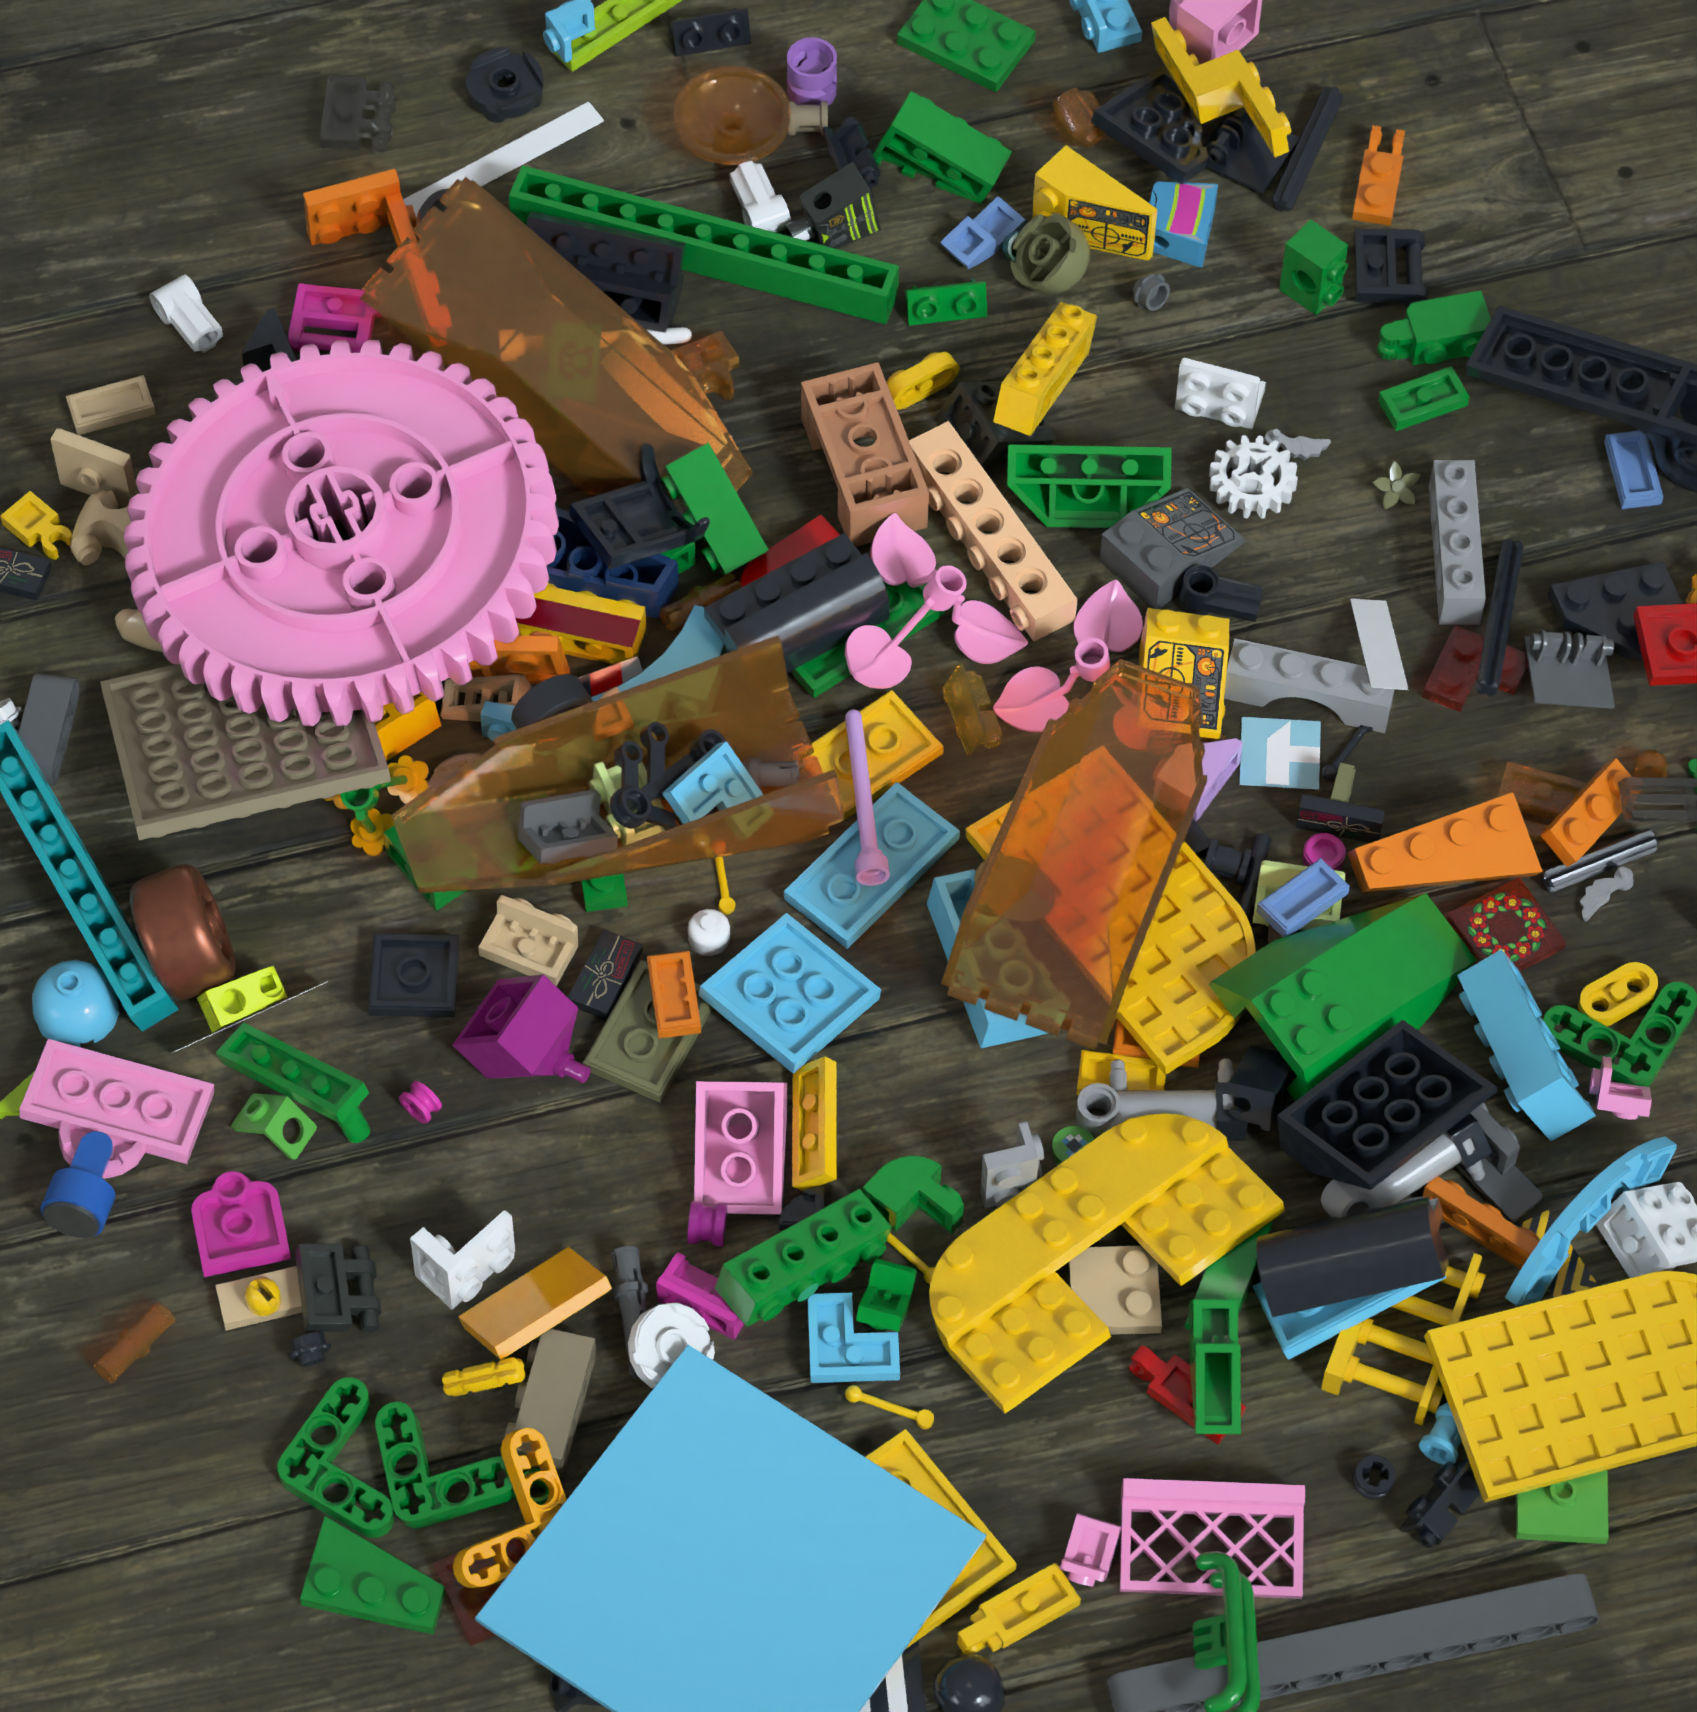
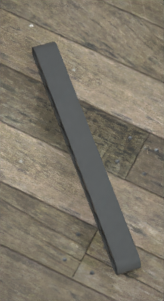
M1571 1574L1257 1642L1260 1701L1578 1632L1597 1624L1600 1620L1586 1575ZM1194 1656L1123 1671L1108 1678L1106 1684L1114 1712H1206L1203 1706L1204 1701L1207 1697L1216 1695L1225 1689L1228 1683V1668L1226 1664L1210 1669H1198L1194 1665ZM1241 1696L1240 1700H1239L1235 1705H1233V1706H1238V1705H1240L1241 1700H1242V1696Z

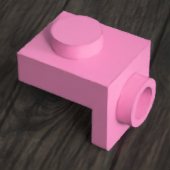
M1602 1056L1600 1069L1592 1068L1589 1094L1596 1095L1597 1109L1612 1111L1614 1116L1622 1119L1633 1120L1637 1119L1638 1115L1649 1117L1652 1102L1650 1087L1612 1082L1611 1057Z
M1078 1513L1065 1556L1060 1565V1569L1069 1572L1067 1579L1091 1587L1094 1586L1095 1580L1105 1581L1122 1526Z

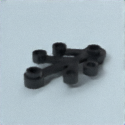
M652 722L640 731V741L647 748V784L641 789L639 788L638 764L643 759L641 747L634 741L624 742L614 751V760L621 768V788L612 794L610 810L615 820L626 828L635 829L648 822L664 827L668 836L679 839L689 833L692 826L685 827L675 812L653 806L651 802L656 798L667 801L662 793L716 744L726 740L716 730H705L692 740L690 752L665 770V744L668 742L669 733L660 722ZM651 732L656 735L657 740L653 738ZM625 751H627L630 754L631 759L627 757ZM715 806L702 819H706L707 817L715 813L718 809L717 806ZM675 820L678 821L681 829L676 825Z

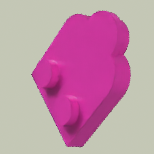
M230 1171L220 1175L213 1184L212 1189L199 1195L193 1202L191 1212L204 1277L291 1259L279 1195L271 1184L263 1181L252 1182L244 1174Z

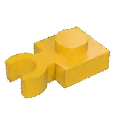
M31 491L0 515L3 526L29 548L40 541L45 555L53 560L59 557L57 548L53 545L55 541L61 540L67 545H71L72 533L67 527L58 525L60 523L58 513Z

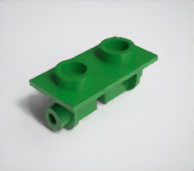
M970 279V282L921 288L913 285L911 289L904 290L909 326L987 317L986 281L976 282L975 279Z

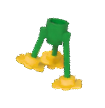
M401 756L398 763L395 762L388 765L391 782L324 798L326 801L333 800L339 809L349 808L355 811L356 817L350 824L351 830L355 834L352 837V844L355 847L363 848L366 854L370 856H377L383 851L385 846L383 832L397 824L392 815H381L377 809H373L379 799L378 790L388 787V792L392 796L399 795L403 803H415L419 798V794L426 793L429 786L425 780L429 773L425 762H413L410 756Z

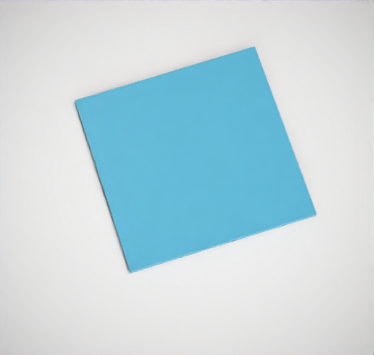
M687 1345L475 1619L476 1622L612 1712H860L984 1542L986 1534L695 1348Z

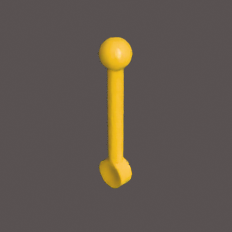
M713 835L708 840V846L714 851L721 894L718 909L721 913L728 915L734 912L736 903L729 897L722 848L725 842L720 835Z
M889 1233L887 1242L924 1274L925 1281L930 1284L935 1267H928L893 1234Z
M856 1385L849 1386L845 1390V1398L851 1403L861 1401L915 1420L921 1429H929L933 1425L934 1415L929 1410L924 1409L916 1412L865 1394Z

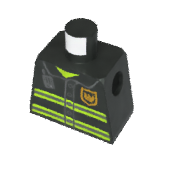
M854 162L803 192L799 199L804 216L785 225L790 237L804 241L815 237L819 245L834 249L881 231L871 190Z

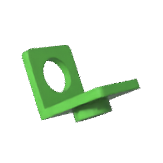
M254 1093L250 1096L231 1124V1127L237 1132L265 1134L289 1159L294 1160L298 1158L317 1129L316 1124L288 1096ZM290 1118L296 1119L300 1126V1134L293 1143H288L283 1137V1126Z

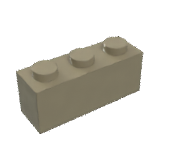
M549 1329L541 1334L539 1343L531 1342L526 1367L531 1368L528 1382H520L515 1408H519L520 1411L516 1423H508L505 1436L514 1430L532 1428L539 1431L547 1442L558 1476L563 1477L595 1364L596 1345L595 1338ZM529 1442L522 1443L520 1447L516 1448L518 1456L526 1455L527 1452L532 1450ZM537 1465V1466H532L530 1469L540 1468V1467H539V1465Z

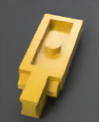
M1053 1563L979 1605V1610L971 1615L970 1618L973 1624L958 1632L956 1643L964 1654H974L984 1649L987 1645L992 1652L999 1650L1001 1647L1004 1649L1078 1607L1081 1599L1058 1564Z

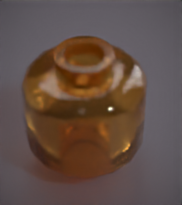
M1073 88L1053 102L1052 107L1054 110L1051 113V123L1067 145L1074 147L1083 144L1085 148H1089L1105 136L1101 129L1091 123L1094 110L1101 106L1091 91H1079L1078 88Z

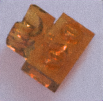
M722 331L654 357L655 363L682 390L686 389L687 395L700 408L706 410L704 396L711 392L719 393L728 401L733 398L734 385L729 371L740 367L739 357Z

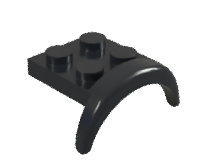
M644 443L639 449L641 482L571 503L570 518L609 569L698 541L706 534L710 524V519L704 517L696 525H693L676 509L662 483L655 460L654 448L650 443Z

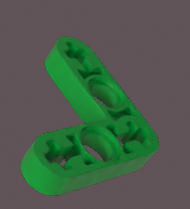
M1683 982L1667 984L1657 996L1631 1039L1566 1005H1556L1550 1008L1545 1013L1543 1021L1555 1037L1560 1047L1558 1051L1591 1069H1600L1602 1056L1590 1052L1587 1044L1594 1039L1604 1040L1611 1048V1052L1604 1055L1605 1057H1611L1612 1060L1611 1079L1618 1083L1649 1087L1692 1020L1697 1007V993L1694 988ZM1677 998H1681L1684 1000V1004L1678 1007L1672 1020L1666 1016L1671 1001L1674 1002ZM1561 1021L1568 1023V1028L1562 1030L1561 1033L1554 1030L1555 1025H1559ZM1652 1027L1661 1028L1667 1032L1669 1040L1663 1044L1653 1043L1647 1038L1646 1031ZM1580 1030L1585 1031L1583 1033L1580 1044L1575 1043V1039L1579 1036ZM1618 1051H1622L1624 1053L1623 1057L1620 1058L1618 1065L1614 1064ZM1637 1062L1644 1065L1643 1070H1640L1637 1074L1630 1071L1631 1066L1636 1065Z
M345 1377L337 1380L330 1387L280 1457L278 1462L279 1480L288 1492L368 1538H379L386 1535L394 1524V1512L390 1500L384 1494L332 1464L370 1408L369 1393L365 1384L359 1379ZM353 1393H356L358 1404L349 1403L341 1412L342 1420L345 1422L343 1424L336 1417L342 1408L340 1396L350 1397ZM320 1426H330L336 1430L337 1435L331 1443L319 1445L311 1439L313 1431ZM303 1447H306L311 1453L305 1464L307 1475L298 1474L295 1478H291L289 1467L299 1468L307 1458L305 1449H303ZM333 1483L343 1484L349 1490L347 1497L338 1503L329 1502L323 1497L325 1488ZM358 1495H361L359 1497L360 1506L373 1512L377 1507L381 1508L383 1518L381 1521L373 1518L370 1523L366 1522L365 1512L355 1506Z
M390 1402L379 1410L375 1419V1427L391 1502L395 1514L407 1527L414 1529L424 1528L508 1502L516 1497L509 1477L504 1479L505 1486L498 1488L494 1483L498 1478L497 1473L504 1470L507 1476H509L502 1456L492 1457L431 1476L422 1430L417 1415L408 1405L402 1402ZM397 1416H401L405 1421L401 1424V1432L406 1442L399 1443L398 1436L390 1428L394 1425V1418ZM409 1454L417 1457V1466L412 1473L408 1475L396 1473L395 1466L401 1457ZM476 1477H479L484 1483L481 1485V1488L484 1490L482 1495H480L479 1486L475 1481ZM457 1482L467 1483L469 1485V1493L463 1501L451 1503L447 1500V1492L453 1484ZM409 1487H414L415 1494L422 1501V1504L418 1507L419 1513L414 1515L407 1509L412 1506L411 1494L406 1489Z

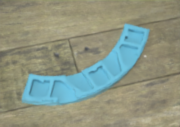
M1667 1137L1650 1140L1621 1156L1595 1177L1565 1208L1539 1241L1515 1278L1505 1298L1516 1306L1540 1302L1553 1278L1568 1258L1570 1242L1580 1230L1588 1233L1611 1210V1200L1621 1192L1640 1189L1648 1184L1660 1181L1677 1148V1144Z

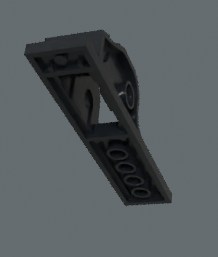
M1498 306L1466 364L1468 376L1610 418L1637 428L1653 443L1657 463L1664 474L1676 484L1697 493V364ZM1679 406H1680L1681 416H1682L1683 419L1678 418V417H1675V414H1676V412H1677Z

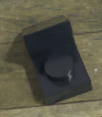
M275 308L266 311L242 351L243 366L251 363L257 365L261 371L271 369V355L281 351L287 354L291 362L296 361Z

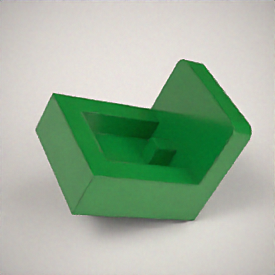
M876 1259L872 1265L868 1287L858 1307L856 1321L869 1324V1326L877 1330L899 1332L910 1307L917 1271L911 1267Z

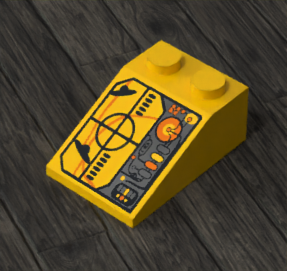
M1065 145L1035 174L1032 219L1040 214L1048 217L1053 215L1051 212L1059 213L1083 230L1090 249L1146 261L1153 256L1158 209Z
M1147 608L1139 651L1138 729L1220 739L1229 651L1230 619Z

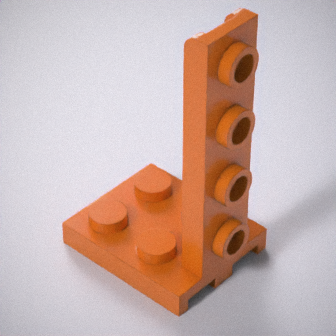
M396 169L303 193L306 229L311 246L319 243L331 244L337 242L342 237L356 233H372L380 227L390 224L430 343L434 347L448 345L447 330L453 328L451 315L447 305L440 306L437 295H441L440 284L435 271L428 273L425 262L429 261V258L414 232L417 220L412 205L405 206Z
M542 631L532 632L529 636L518 635L511 643H502L494 639L498 656L497 660L491 665H481L474 660L469 663L472 677L524 674L530 684H539L556 675L570 674V668L559 636H553Z

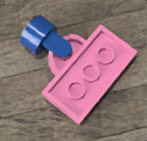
M48 1039L19 1109L21 1119L59 1129V1145L62 1155L70 1165V1168L60 1169L53 1174L40 1207L45 1221L57 1231L72 1237L89 1238L96 1236L103 1231L116 1197L114 1189L104 1179L123 1175L135 1167L145 1153L187 1164L213 1098L214 1084Z

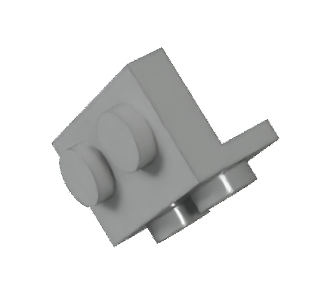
M1027 1121L1018 1123L1016 1147L983 1155L980 1194L985 1208L1002 1206L1042 1177L1039 1160L1044 1159L1041 1139L1038 1134L1031 1135Z

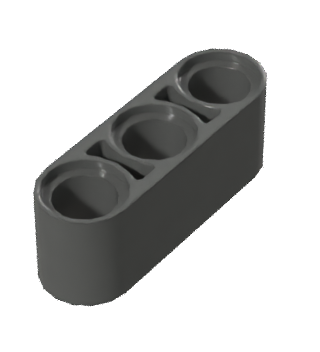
M35 673L18 733L23 738L49 785L56 786L78 705L79 679Z

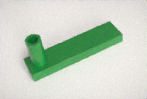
M244 1022L216 1052L222 1064L336 1121L349 1142L359 1143L369 1136L370 1126L358 1106L369 1094L364 1082Z

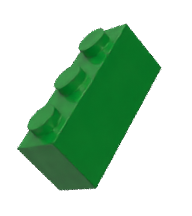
M709 442L663 468L666 476L662 477L661 480L668 494L673 500L679 497L686 509V512L681 515L693 525H696L701 518L708 517L710 519L707 532L702 537L706 548L702 549L701 552L713 572L719 569L722 575H726L769 551Z

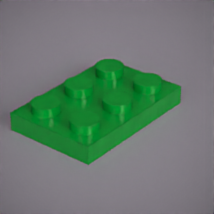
M923 0L898 32L897 44L996 93L1034 43L1036 31L973 0Z

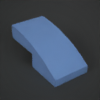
M997 196L976 218L972 220L967 216L940 244L969 270L1001 250L1005 236L1013 231H1021L1027 223L1020 214Z

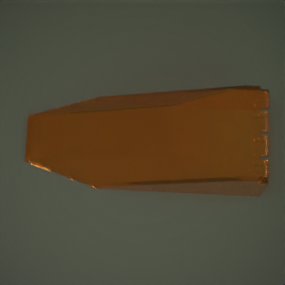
M467 177L462 181L457 179L439 199L447 208L444 213L433 206L412 230L421 238L417 244L409 237H406L386 260L394 270L389 274L380 267L362 288L366 292L360 297L362 302L390 333L404 344L411 345L412 351L421 357L424 353L436 352L441 354L445 370L452 364L461 363L469 368L472 382L476 379L485 378L492 383L497 397H507L516 406L518 418L526 420L531 425L536 444H539L544 450L546 460L587 494L593 495L594 493L600 495L641 482L639 449L644 443H650L654 448L655 460L661 478L666 476L663 469L665 466L708 442L736 492L753 473L690 367L490 193ZM670 497L680 514L686 512L679 497L674 500Z
M779 635L495 738V746L471 764L465 760L458 766L459 772L435 790L430 786L391 815L419 892L559 885L804 843L829 834L828 826L844 821L837 776L834 770L823 773L817 756H810L814 753V748L803 722L796 721L800 715L790 691L784 690L789 688ZM652 722H660L669 733L668 742L665 744V770L688 754L692 740L708 729L721 733L741 762H750L751 758H760L761 762L798 760V783L790 786L762 787L761 792L764 795L721 811L717 809L713 814L680 825L675 820L677 827L625 846L618 839L617 849L599 853L594 857L582 856L561 860L556 864H540L518 840L520 810L523 802L590 790L589 781L593 780L594 764L603 762L606 769L617 766L614 760V751L624 742L634 741L641 747L643 751L642 762L647 771V748L640 741V731ZM651 732L653 738L657 740L656 735ZM625 751L627 757L631 759L630 754L627 751ZM660 799L665 810L674 812L667 801ZM601 803L599 815L606 822L605 817L608 813L604 804Z
M1120 659L1094 681L1091 691L1081 700L1075 697L1070 701L1067 712L1057 720L1051 718L1047 721L963 912L941 983L949 986L948 996L975 1006L979 998L987 1000L984 1009L1015 1021L1018 1020L1020 1013L1027 1015L1026 1025L1055 1036L1059 1035L1062 1028L1069 1031L1066 1040L1093 1050L1096 1049L1098 1042L1107 1045L1208 781L1207 775H1203L1202 767L1205 746L1200 744L1199 729L1202 723L1199 687Z

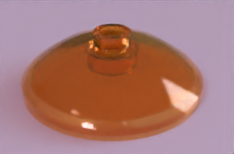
M723 66L704 71L685 84L674 104V126L681 142L695 155L718 164L739 165L748 161H757L779 147L789 131L791 108L788 97L782 87L768 75L748 67Z

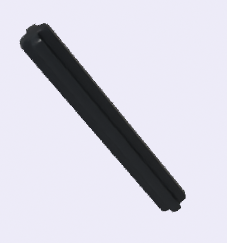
M1510 538L1502 542L1476 682L1477 692L1480 695L1487 694L1490 697L1498 693V687L1500 686L1524 548L1519 540L1513 541Z

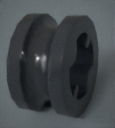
M1369 1455L1363 1458L1357 1465L1353 1476L1354 1487L1365 1498H1383L1392 1489L1396 1478L1395 1469L1392 1463L1385 1457ZM1375 1468L1381 1471L1379 1477L1385 1475L1386 1480H1380L1378 1486H1372L1368 1484L1370 1478L1364 1479L1363 1475H1368L1370 1470Z

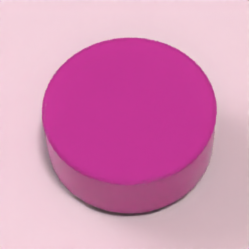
M1315 834L1304 845L1303 864L1309 867L1321 858L1333 870L1340 871L1344 865L1345 846L1338 837L1332 834Z

